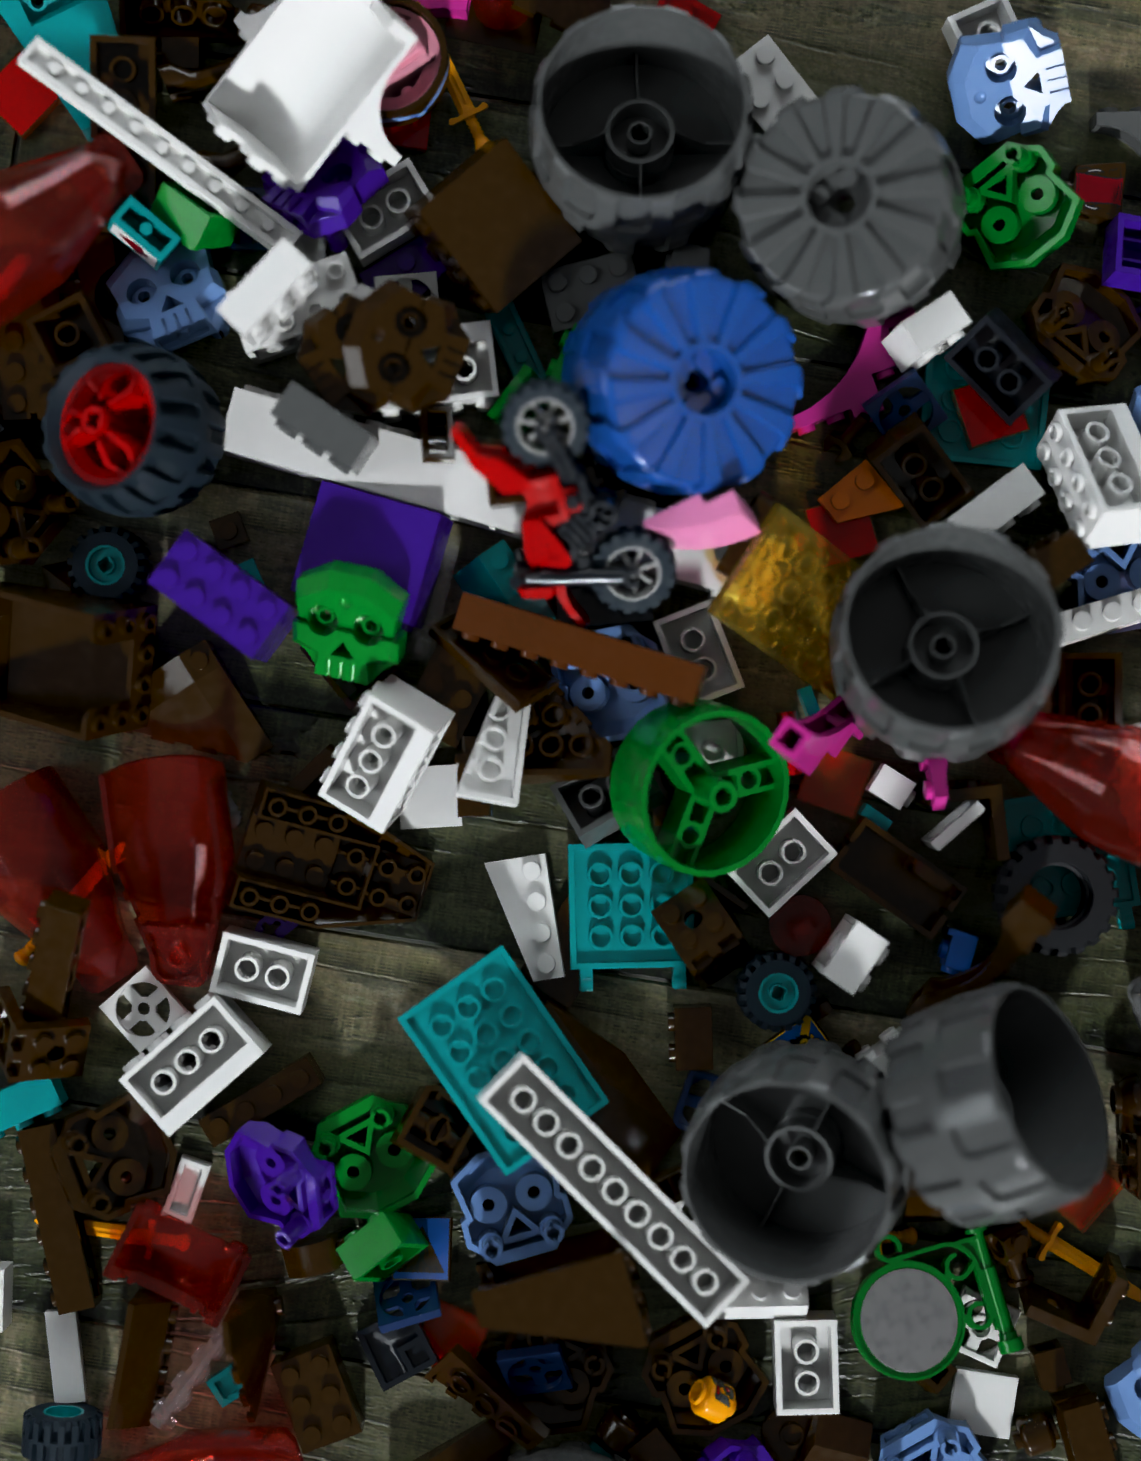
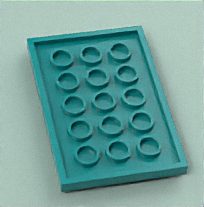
M503 945L491 951L397 1017L404 1030L505 1176L511 1174L534 1156L475 1096L519 1051L524 1053L587 1117H590L610 1102Z

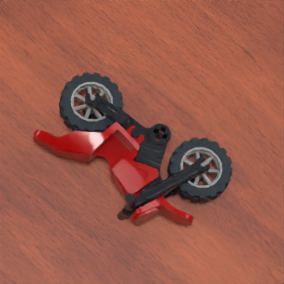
M537 378L531 380L526 385L525 383L520 385L517 391L509 396L502 414L501 430L503 432V441L510 450L499 445H480L462 422H456L452 425L451 437L468 459V463L500 493L506 495L521 493L526 499L527 508L522 518L523 548H517L513 552L515 561L513 567L515 570L509 580V585L517 589L521 597L550 599L552 596L557 595L569 616L582 628L589 624L590 619L586 611L573 597L569 586L588 585V588L592 587L594 591L596 590L598 593L597 597L602 602L609 604V608L615 611L618 608L623 610L625 614H632V611H638V614L645 613L648 608L652 607L654 609L661 604V600L668 598L671 593L670 589L675 584L676 566L674 553L669 548L665 538H660L656 533L643 529V526L634 525V528L622 526L618 528V531H610L602 541L599 540L596 544L594 553L589 554V556H578L582 549L586 548L588 544L599 536L598 530H609L616 524L618 519V497L615 491L609 487L596 488L592 485L583 464L577 457V454L582 452L584 444L588 439L590 427L588 407L577 390L571 389L570 385L564 381L562 383L556 382L554 378H547L546 380ZM541 401L551 402L548 412L545 411V408H540L537 403ZM556 404L561 406L567 414L558 417L556 414H553ZM529 406H532L535 411L536 419L522 417ZM570 420V429L568 434H566L560 423ZM521 424L533 425L535 428L526 437ZM536 437L543 445H538L532 442V440ZM629 549L638 550L637 552H636V551H630V552L626 553V550H629ZM643 552L649 554L654 559L642 564L640 562ZM657 567L654 579L642 572L643 570ZM639 579L648 583L646 587L637 589L639 587ZM620 585H625L626 587L631 589H625L623 587H620Z

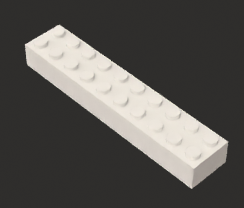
M519 1051L475 1096L706 1329L751 1282L730 1260L720 1252H715L700 1235L701 1231L524 1053Z

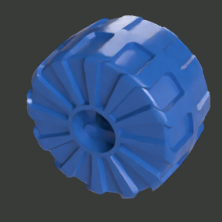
M696 267L657 269L636 275L622 285L604 290L588 304L589 310L581 318L574 331L569 332L562 351L564 360L561 383L564 381L570 385L571 389L577 390L588 407L590 418L589 436L584 444L582 453L587 458L595 460L609 470L612 478L627 485L658 494L690 496L700 493L701 495H706L716 491L718 488L740 486L750 481L763 470L768 456L772 452H780L786 445L794 429L792 413L795 400L801 399L803 396L804 374L802 368L795 361L792 345L797 339L789 321L783 316L776 315L772 308L764 301L766 293L750 281L730 280L720 275L717 269ZM688 375L690 377L691 384L690 387L686 390L685 383L687 382Z

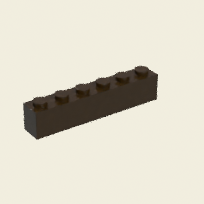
M56 889L53 890L47 900L42 899L37 911V918H41L40 926L36 927L32 937V944L36 945L35 952L31 953L27 964V970H30L31 973L30 977L26 979L22 990V995L26 996L25 1003H22L20 1010L26 1022L63 1020L68 1018L91 900ZM54 1046L47 1053H55L61 1046Z
M62 1118L29 1125L17 1131L18 1136L16 1137V1148L18 1153L23 1155L25 1164L23 1167V1179L25 1184L30 1186L32 1195L29 1200L30 1210L33 1215H36L39 1226L36 1230L39 1245L44 1248L45 1258L43 1260L45 1274L50 1276L51 1279L50 1298L54 1307L57 1306L58 1315L94 1308L103 1300L89 1237L84 1225V1214L74 1211L67 1204L48 1151L51 1150L60 1135L63 1126Z

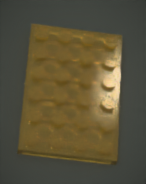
M775 503L760 526L761 533L753 537L707 612L832 702L839 696L835 691L831 676L829 637L832 619L846 584L852 574L857 572L861 566L783 505Z

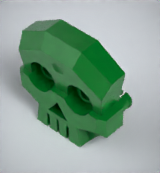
M1007 141L962 178L967 204V215L963 220L962 231L967 237L977 241L992 271L999 272L1037 266L1070 240L1084 200L1060 177L1061 166L1049 150L1042 145H1024ZM1006 186V195L997 193ZM1039 189H1042V198L1039 200H1035V192ZM1000 220H1004V228L998 231L996 228L997 223Z
M339 560L304 571L297 579L296 604L298 615L293 620L292 641L299 643L308 652L315 663V674L330 675L332 678H342V680L350 682L353 680L354 683L368 686L383 670L398 664L405 656L407 632L401 629L410 595L379 569ZM324 610L330 612L331 616L327 615ZM369 620L374 621L377 626H373Z
M370 1092L326 1116L317 1125L311 1153L317 1159L334 1163L335 1186L337 1187L336 1196L338 1197L340 1217L368 1219L372 1214L381 1210L394 1212L418 1199L435 1167L400 1148V1152L397 1154H393L389 1150V1146L393 1144L389 1141L405 1114L408 1104L389 1101ZM368 1126L366 1140L353 1135ZM351 1166L357 1167L359 1174L357 1176L350 1175L348 1168Z

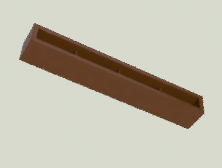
M470 592L462 593L452 627L461 631L460 637L475 642H478L480 637L491 640L489 646L508 651L510 646L520 650L519 656L536 661L538 656L550 659L549 665L567 670L568 665L580 668L579 674L582 676L597 679L599 674L610 678L609 684L627 689L628 684L640 687V694L652 698H657L658 694L671 697L669 703L688 708L689 703L698 704L709 670V666Z

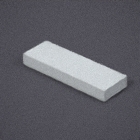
M48 1309L44 1314L54 1402L65 1404L86 1402L88 1394L78 1311L58 1315L57 1309Z

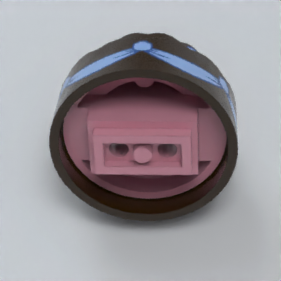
M381 0L393 9L419 38L389 77L383 90L380 104L382 127L405 126L418 121L431 112L441 100L450 76L449 53L441 26L427 8L415 0Z

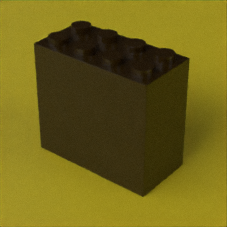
M506 137L485 143L403 213L408 219L406 225L415 236L423 238L428 245L425 249L431 258L436 262L440 261L447 269L445 275L455 287H461L467 295L464 297V300L474 312L479 311L480 313H499L582 241Z

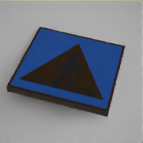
M412 1216L428 1241L429 1246L393 1273L392 1280L451 1281L453 1217Z

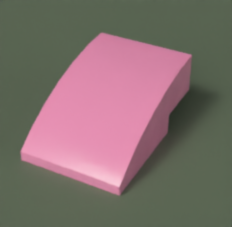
M734 490L709 502L698 493L642 521L643 527L646 530L656 533L660 538H665L669 548L680 550L718 548L747 540L762 533L753 510Z

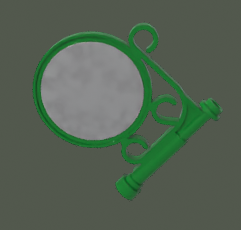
M988 1225L966 1227L964 1234H971V1236L951 1242L936 1243L889 1258L884 1257L880 1252L882 1241L890 1240L894 1245L895 1252H902L900 1240L894 1235L887 1234L880 1241L873 1254L878 1261L886 1264L872 1271L862 1281L853 1298L850 1313V1325L854 1342L860 1354L875 1370L888 1377L905 1381L924 1380L940 1373L958 1354L964 1339L966 1324L975 1330H985L993 1323L995 1330L999 1331L997 1344L1000 1354H1009L1025 1348L1021 1335L1017 1334L1016 1329L1014 1330L996 1266L993 1265L983 1231L989 1229ZM951 1247L962 1252L969 1262L961 1274L956 1276L951 1273L949 1268L950 1261L957 1256L955 1252H951L943 1258L941 1263L942 1272L926 1263L903 1259L939 1248ZM973 1270L982 1301H972L964 1309L962 1299L950 1280H964ZM977 1306H984L986 1317L984 1322L978 1325L972 1319V1311Z

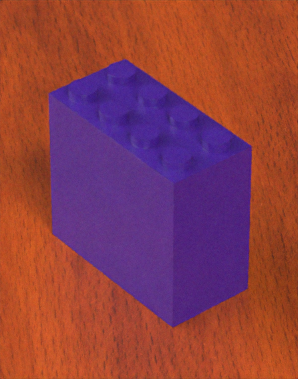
M322 480L290 590L296 592L297 579L304 571L335 560L379 569L410 595L401 629L411 633L413 627L422 629L453 521L440 513Z
M186 529L147 581L245 655L262 662H268L293 628V620L298 615V610L294 605L244 570L206 540Z

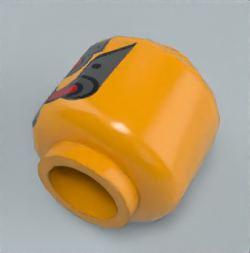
M705 1376L702 1379H698L690 1388L688 1399L692 1411L712 1423L725 1421L734 1414L737 1407L734 1388L714 1376Z

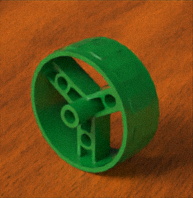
M699 699L698 704L689 703L688 708L668 702L651 710L634 725L624 738L615 756L610 776L611 805L613 815L621 832L633 846L653 858V860L685 874L714 877L731 873L747 865L765 849L775 836L784 817L789 798L790 778L787 761L768 744L773 736L772 732L751 715L712 700ZM720 716L726 717L740 732L748 754L707 764L684 730L704 719ZM658 762L664 770V785L674 795L656 840L649 823L647 795L652 771ZM746 796L737 818L728 830L712 844L700 849L714 811L720 813L727 812L734 807L737 798Z

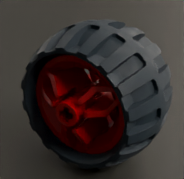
M115 343L95 348L79 355V359L76 362L67 365L59 374L60 379L55 387L50 389L47 397L46 414L42 417V429L44 430L45 438L43 448L45 456L54 467L52 471L55 476L78 499L112 515L122 517H154L173 512L178 507L189 504L199 496L198 493L204 486L211 483L215 476L214 470L217 463L223 456V432L226 431L225 419L219 409L221 403L216 393L197 369L167 350L139 343Z

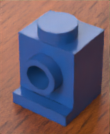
M943 926L942 932L948 935L946 940H941L937 952V957L941 958L939 963L942 964L940 971L953 975L959 973V971L970 969L979 937L968 932Z

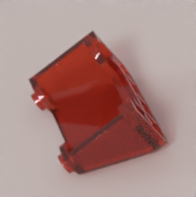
M146 1199L145 1203L138 1202L102 1275L114 1281H117L118 1277L125 1278L127 1276L126 1283L130 1285L134 1282L189 1308V1312L194 1315L199 1310V1314L205 1317L203 1323L217 1329L252 1259L251 1254L247 1252L249 1247L233 1239L229 1243L162 1211L164 1207L153 1200Z

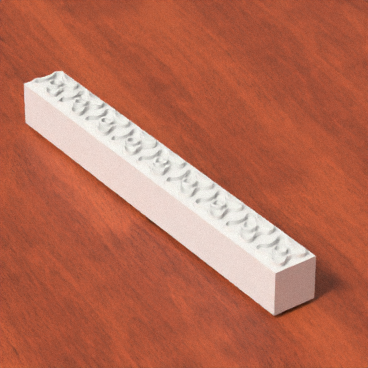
M246 384L244 389L234 388L225 419L226 431L223 432L222 446L224 447L223 453L225 455L314 481L322 482L323 480L440 513L454 521L523 540L522 518L527 506L491 509L487 480L468 463V459L458 445L454 444L455 463L423 462L420 439H416L417 437L414 436V432L366 419L365 424L353 419V415L340 412L371 433L379 443L358 475L352 471L346 475L331 465L332 463L328 461L330 456L325 453L321 457L317 456L301 443L302 437L297 435L295 439H292L274 425L276 419L270 412L283 394L269 392ZM429 442V444L445 445V442ZM430 450V453H447L446 451ZM626 493L618 508L616 524L611 529L606 530V532L599 533V536L588 544L586 548L582 549L578 556H589V554L594 553L596 544L599 540L602 541L608 532L618 531V528L622 526H627V528H634V525L643 526V520L666 509L656 507L657 502L654 500ZM767 532L754 536L729 578L715 570L729 545L702 550L670 548L675 558V583L707 592V598L750 611L758 610V607L762 608L767 605L784 543L777 541L778 536ZM629 549V550H626V553H628V552H630V551H636V552H637L638 550ZM643 552L640 562L642 564L654 559L649 554ZM657 567L643 570L642 572L648 576L655 577Z

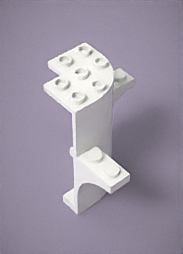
M276 0L269 7L258 13L250 15L245 14L243 11L238 13L233 21L240 30L238 35L247 43L202 103L208 113L206 118L215 126L214 132L226 142H230L232 139L240 144L239 149L248 156L246 161L259 172H262L264 169L272 174L271 178L279 186L286 190L290 186L298 193H300L343 136L356 146L360 143L368 147L367 153L379 163L385 160L395 167L402 156L395 146L387 140L383 132L380 119L381 98L389 77L419 38L393 9L381 0Z

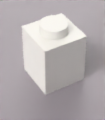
M880 763L864 790L894 809L900 810L902 806L907 808L914 799L916 792L913 789L916 783L888 765Z

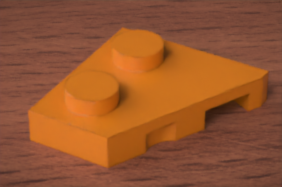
M867 459L817 499L836 524L892 510H899L904 506Z

